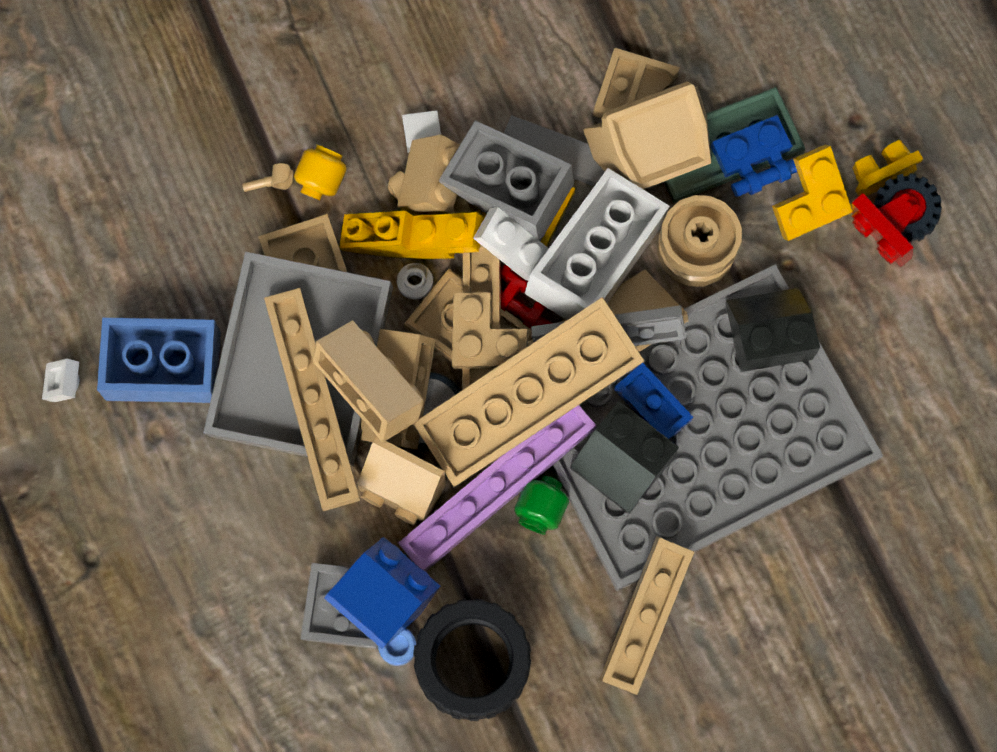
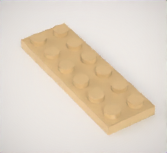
M602 297L421 417L413 425L455 487L644 363L645 360Z

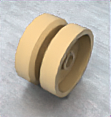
M694 195L680 200L668 210L658 238L657 255L663 270L673 280L686 286L704 287L718 282L730 271L742 243L741 224L736 213L725 202L712 196Z

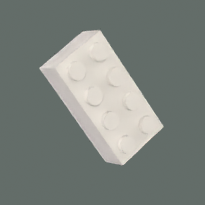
M607 168L530 273L525 294L565 320H569L602 297L608 303L661 228L670 206Z

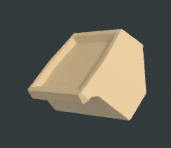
M688 81L604 112L601 123L583 129L592 157L604 171L607 168L611 169L642 189L709 165L712 162L707 114L698 86L695 87L693 83Z

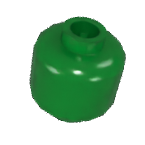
M542 476L541 480L530 481L522 489L515 504V514L520 518L518 523L524 528L545 535L547 530H556L569 504V497L561 490L563 484L548 476Z

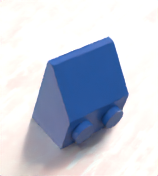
M383 537L359 557L327 593L324 599L383 649L422 614L441 586L426 571L419 568L404 555L397 546Z

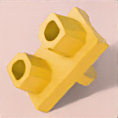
M897 140L885 147L881 153L888 164L887 166L880 169L872 155L856 161L852 169L859 182L855 190L858 197L862 193L869 196L877 192L890 178L893 180L897 175L903 174V176H908L910 173L916 172V164L923 161L920 152L917 150L910 153L903 142Z

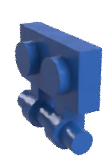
M778 115L717 139L710 146L725 178L739 173L742 180L731 184L732 191L736 197L746 193L753 195L762 191L763 186L777 180L779 183L791 179L792 174L797 173L794 160L785 161L781 156L789 152L793 146ZM768 161L771 168L757 174L753 171V166Z

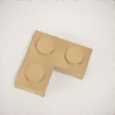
M490 292L453 293L452 367L454 369L497 368L528 347L527 329H491L492 295Z

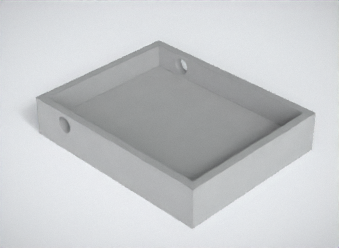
M245 251L203 433L209 437L308 457L264 298L300 288L315 342L353 320L362 331H367L371 335L377 347L379 331L385 328L393 286L391 281ZM326 378L350 466L354 467L362 432V418Z

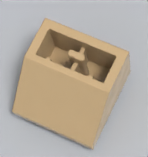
M443 135L412 140L397 205L398 208L414 216L477 212L481 215L482 211L439 182L440 177L460 146L458 143Z

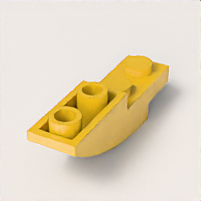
M407 211L344 214L339 249L386 257L452 259L455 253L479 252L480 244L473 238L484 217L477 212L413 216Z

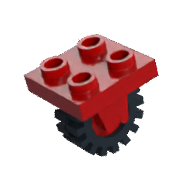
M911 173L909 176L900 174L893 180L890 178L883 187H880L874 204L864 193L852 202V224L865 238L871 235L877 241L878 247L876 250L890 265L896 262L902 267L912 259L914 247L910 243L914 240H918V242L923 240L938 225L942 210L941 197L938 195L935 185H930L927 178L923 176L918 178L916 174Z

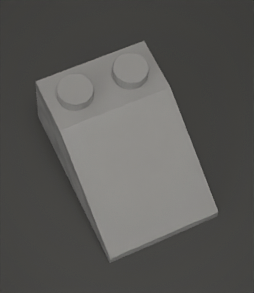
M475 120L440 177L439 182L486 214L490 208L499 207L541 241L574 185L571 164Z

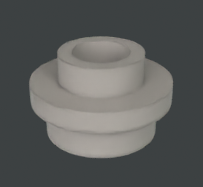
M411 263L399 271L397 286L400 293L406 298L421 299L431 291L433 276L426 266L419 263ZM413 275L421 277L422 281L418 285H411L408 279Z

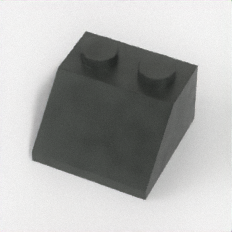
M798 288L726 300L725 304L740 372L813 360L819 351L820 344L813 314Z
M618 401L592 433L571 464L570 469L626 513L630 514L674 459L679 447Z

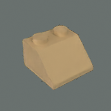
M376 436L357 485L359 491L363 492L361 498L379 508L384 503L396 509L395 516L414 525L416 521L422 523L431 515L446 487L444 470L387 441L382 443Z

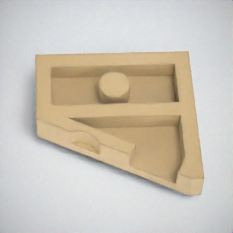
M614 48L593 110V116L602 118L604 112L665 90L677 78L680 67Z

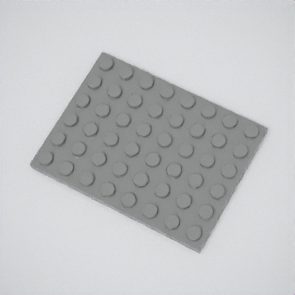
M776 264L684 308L689 320L684 324L686 339L654 343L640 351L645 360L644 364L693 416V420L670 439L679 447L676 456L630 514L626 513L570 469L571 464L592 433L552 465L616 591L639 581L656 536L692 550L695 553L883 457L821 344L813 360L740 372L725 302L731 299L788 290L789 287ZM632 371L579 405L597 427L618 401L633 411L614 390L615 386Z

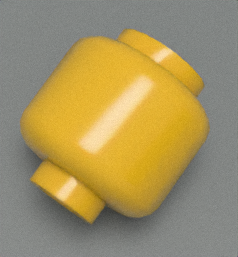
M316 145L315 149H306L294 173L295 181L302 185L300 192L319 201L322 195L329 197L336 195L347 169L344 162L341 161L343 156L320 145Z

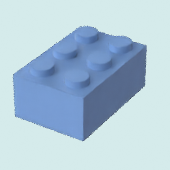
M102 318L97 391L106 401L210 403L219 367L221 331L215 320Z

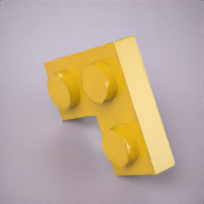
M822 145L793 158L804 192L772 206L782 237L787 241L852 213L832 148L829 145Z

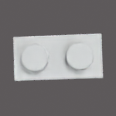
M499 207L489 209L473 238L524 280H529L530 273L549 249Z

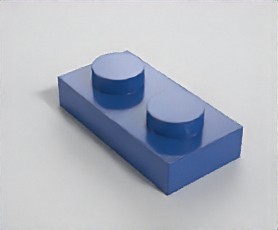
M644 363L634 369L614 388L618 395L639 417L669 440L693 420V416Z

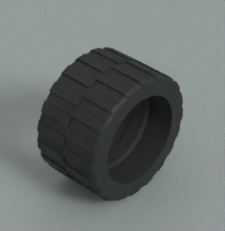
M475 598V600L462 599L450 605L446 604L440 608L441 610L432 614L427 619V623L420 629L417 636L418 640L417 644L414 645L413 655L415 657L414 670L418 683L429 702H432L442 713L451 715L452 718L479 721L480 719L496 717L498 713L509 709L516 699L518 700L525 684H527L531 665V649L526 639V632L522 625H519L516 621V617L513 614L502 609V606L494 602L489 603L484 601V599ZM476 624L490 628L502 638L508 650L509 667L504 680L495 690L483 696L466 697L451 691L442 682L437 672L436 655L439 645L448 633L463 625Z

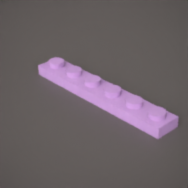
M580 406L575 407L498 458L399 541V545L419 568L427 571L518 495L530 481L537 479L597 428L596 424Z

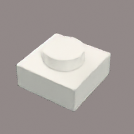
M63 359L46 364L43 400L59 402L75 398L80 381L78 361Z

